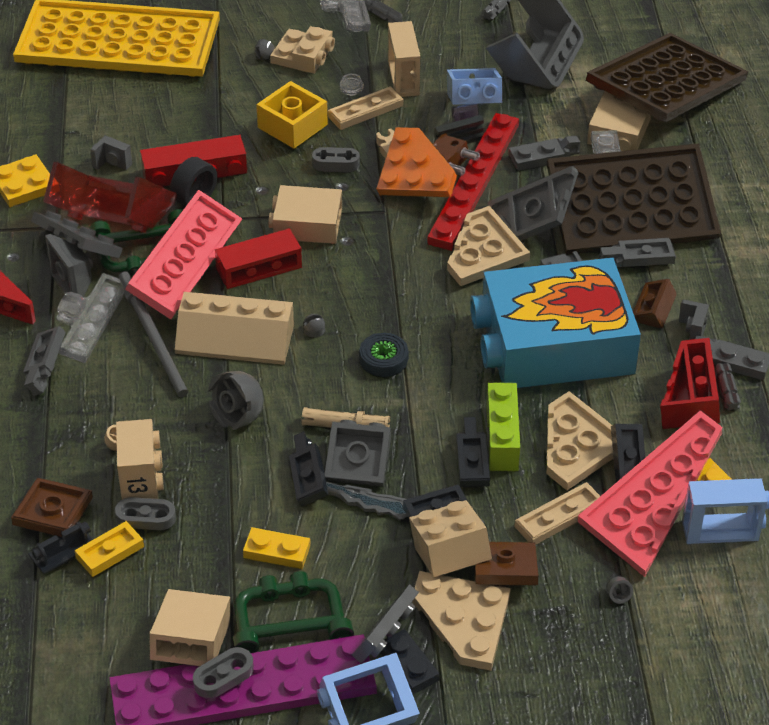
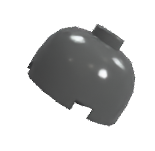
M228 371L212 378L208 392L212 391L213 400L209 401V406L214 418L220 425L226 428L229 424L233 429H239L258 418L263 409L264 397L260 384L252 375L243 371Z

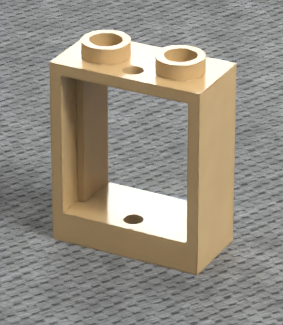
M412 21L388 23V65L393 88L401 97L420 95V52Z

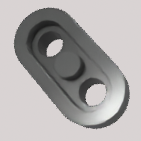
M130 497L121 500L115 507L117 523L120 525L127 521L133 529L165 530L170 528L176 521L175 506L172 502L165 499Z
M235 647L198 667L193 674V684L196 693L204 698H214L248 679L254 670L252 654L244 648ZM235 667H241V668L238 669V670H234V669H233V668H235Z

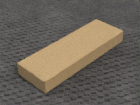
M390 86L329 109L328 117L340 130L402 107L404 99Z
M586 482L516 519L514 527L528 542L538 544L577 523L578 515L597 500L600 495Z

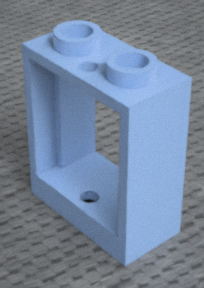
M496 68L447 70V94L453 105L502 103V77ZM473 73L475 77L470 79L469 75Z
M762 478L689 481L682 517L686 543L759 541L761 529L766 527L765 511L769 509V491L764 490ZM748 506L747 513L704 515L706 507Z
M397 653L322 677L319 685L320 689H317V696L321 707H327L331 719L328 720V725H349L335 686L380 671L383 673L397 713L362 725H409L416 722L420 713Z

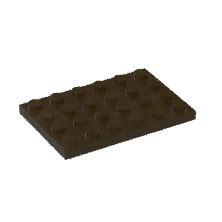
M668 33L588 71L585 81L594 85L596 89L612 94L617 100L625 101L633 105L635 109L654 116L656 120L667 122L745 81L749 71L672 33Z
M699 143L547 159L546 165L549 175L570 166L578 170L563 223L559 225L566 255L572 254L574 251H577V253L597 252L602 247H612L617 245L618 241L669 238L671 243L719 239L721 236Z

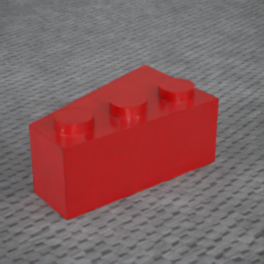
M710 338L680 342L673 364L672 376L668 380L665 398L662 399L660 405L662 429L682 427L699 411H702L716 423H720L719 397Z

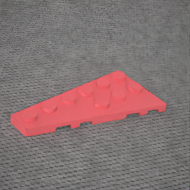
M699 411L578 515V523L645 577L685 503L689 481H697L722 435L723 427L702 411Z

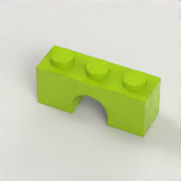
M488 383L489 471H519L520 432L517 383Z

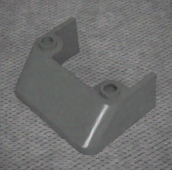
M518 0L529 15L526 22V32L534 40L532 46L529 49L520 35L515 33L488 45L486 49L502 69L504 75L510 80L551 90L560 86L584 41L582 30L560 0Z

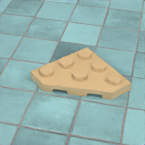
M490 206L466 215L462 231L459 232L455 242L454 251L447 262V271L460 286L482 279L484 272L505 270L529 261L530 252Z
M570 391L548 405L546 474L565 490H569L613 459L612 425Z
M419 571L415 589L419 593L412 603L419 611L422 610L429 620V625L442 642L445 641L453 651V656L460 665L492 671L511 588L475 584V581L444 575L433 577L431 573Z

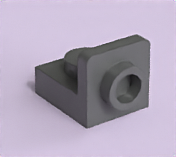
M105 135L91 148L92 166L97 170L105 162L125 170L132 165L129 144Z
M682 300L679 322L687 324L686 332L690 333L689 340L695 339L696 335L703 336L707 325L708 304Z

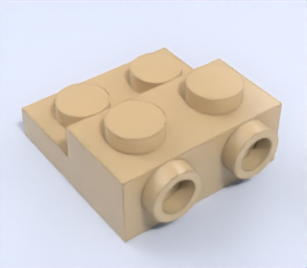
M312 26L309 27L306 33L288 29L270 55V62L315 74L319 66L324 64L327 54L332 52L334 48L335 38L332 37V31Z

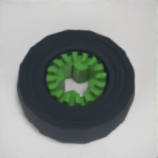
M391 333L373 334L361 343L359 349V360L362 368L374 376H394L403 371L409 359L407 343L401 337Z

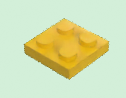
M37 154L0 166V194L9 207L57 191L55 180Z

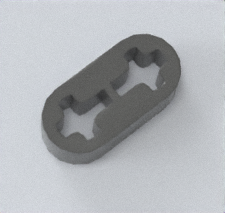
M321 147L313 151L312 165L314 169L322 172H353L360 167V154L353 148Z

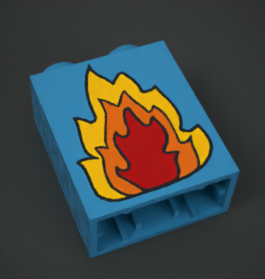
M614 258L484 272L483 295L470 297V313L474 329L486 328L488 334L481 335V354L484 367H497L502 383H517V388L636 374L641 333Z

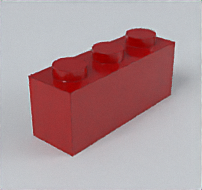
M285 229L215 249L216 270L226 288H234L302 268V248L291 229Z

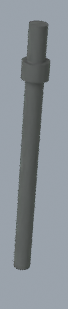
M122 272L119 275L124 289L131 280L128 272ZM124 290L128 303L133 305L178 397L186 396L188 390L144 302Z

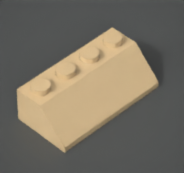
M184 292L178 310L175 354L285 365L294 327L293 302Z

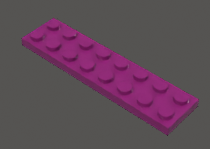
M364 634L251 653L254 664L252 675L214 698L201 697L194 689L193 674L200 666L185 664L109 677L116 725H199L320 704L317 689H320L319 685L322 677L370 661L368 656L360 663L352 656L353 652L365 639ZM235 667V668H233V669H234V670H238V669H240L241 667ZM374 674L335 686L340 700L377 694Z

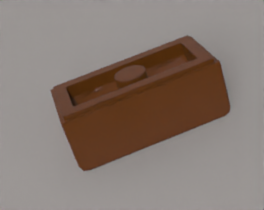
M670 279L645 283L633 311L637 323L656 328L664 327L677 294Z

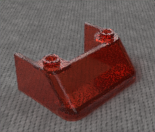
M53 162L43 202L68 212L67 217L83 220V216L131 225L132 230L146 233L147 229H153L174 206L177 194L141 177L135 176L133 184L86 175L59 162Z

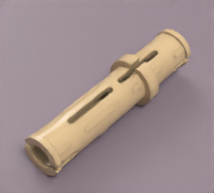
M304 407L302 417H304L302 419V426L331 428L332 422L352 420L361 425H369V423L376 422L390 427L388 425L390 423V416L368 415L364 411L349 413Z

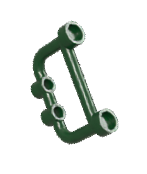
M183 210L171 211L167 216L168 224L111 233L107 222L97 221L92 223L89 228L96 231L95 236L97 237L101 234L114 239L113 243L164 236ZM99 254L100 262L105 269L115 273L128 272L131 278L147 259L130 256L125 261L115 262L111 260L110 256Z
M303 571L292 573L289 577L290 582L277 583L275 576H263L259 580V586L250 587L240 592L234 603L238 633L232 639L233 648H244L250 653L258 652V638L327 629L329 639L333 640L354 636V630L351 620L344 618L340 593L336 585L322 578L308 579L307 573ZM311 591H323L327 594L331 612L330 616L257 626L249 625L247 603L250 600L261 598L264 601L271 602L278 599L281 595L289 594L300 598L307 596Z

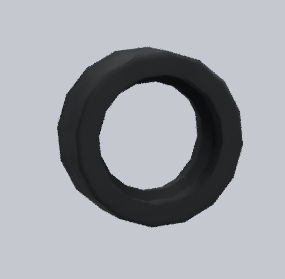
M199 157L186 159L177 168L171 180V197L184 206H187L198 190L210 197L217 183L216 168Z

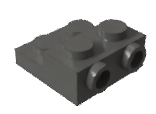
M352 420L332 422L325 468L326 481L384 487L391 443V428L376 422L369 423V425L357 424Z

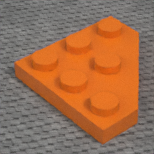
M396 127L376 189L379 195L451 197L457 175L420 128Z

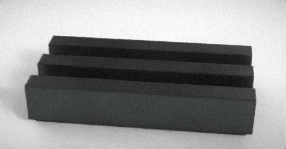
M481 115L437 126L434 132V142L444 133L447 136L465 140L467 144L479 141L483 137L481 132L484 131L482 126L484 119Z

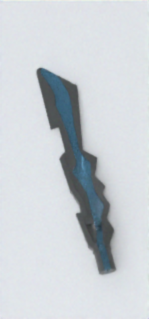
M329 482L326 483L328 495L340 498L347 505L358 506L365 512H376L378 516L390 514L399 521L408 518L403 510V500H406L405 498L376 494L371 489L351 485L340 486Z

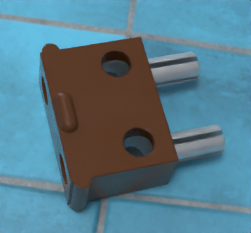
M446 133L442 134L432 143L454 169L455 173L460 176L465 174V168L461 167V164L466 159L478 161L480 158V153L468 150L467 141L447 136Z

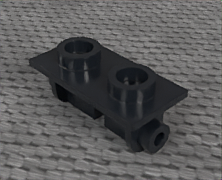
M78 521L74 526L61 532L62 537L55 535L42 543L35 544V548L28 555L40 571L46 574L76 558L75 550L93 540L88 534L91 532V529L86 521L83 523Z

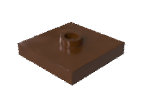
M37 478L12 515V525L62 537L61 532L74 526L93 499L92 490Z
M489 542L492 559L475 564V584L538 585L539 575L535 542Z

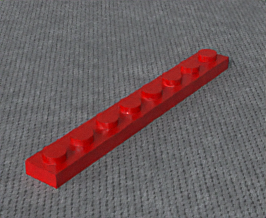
M495 113L475 149V152L480 153L479 160H469L465 168V174L459 178L451 197L448 198L427 237V245L450 251L453 250L459 232L462 231L465 217L468 213L474 211L519 126V118Z

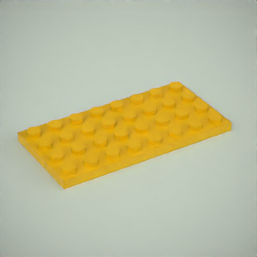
M35 0L13 53L14 62L203 77L220 21V15L216 11L69 0Z

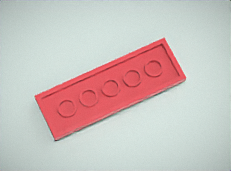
M198 190L129 281L125 290L164 316L172 319L180 307L183 293L193 290L215 259V249L221 248L226 244L242 218Z

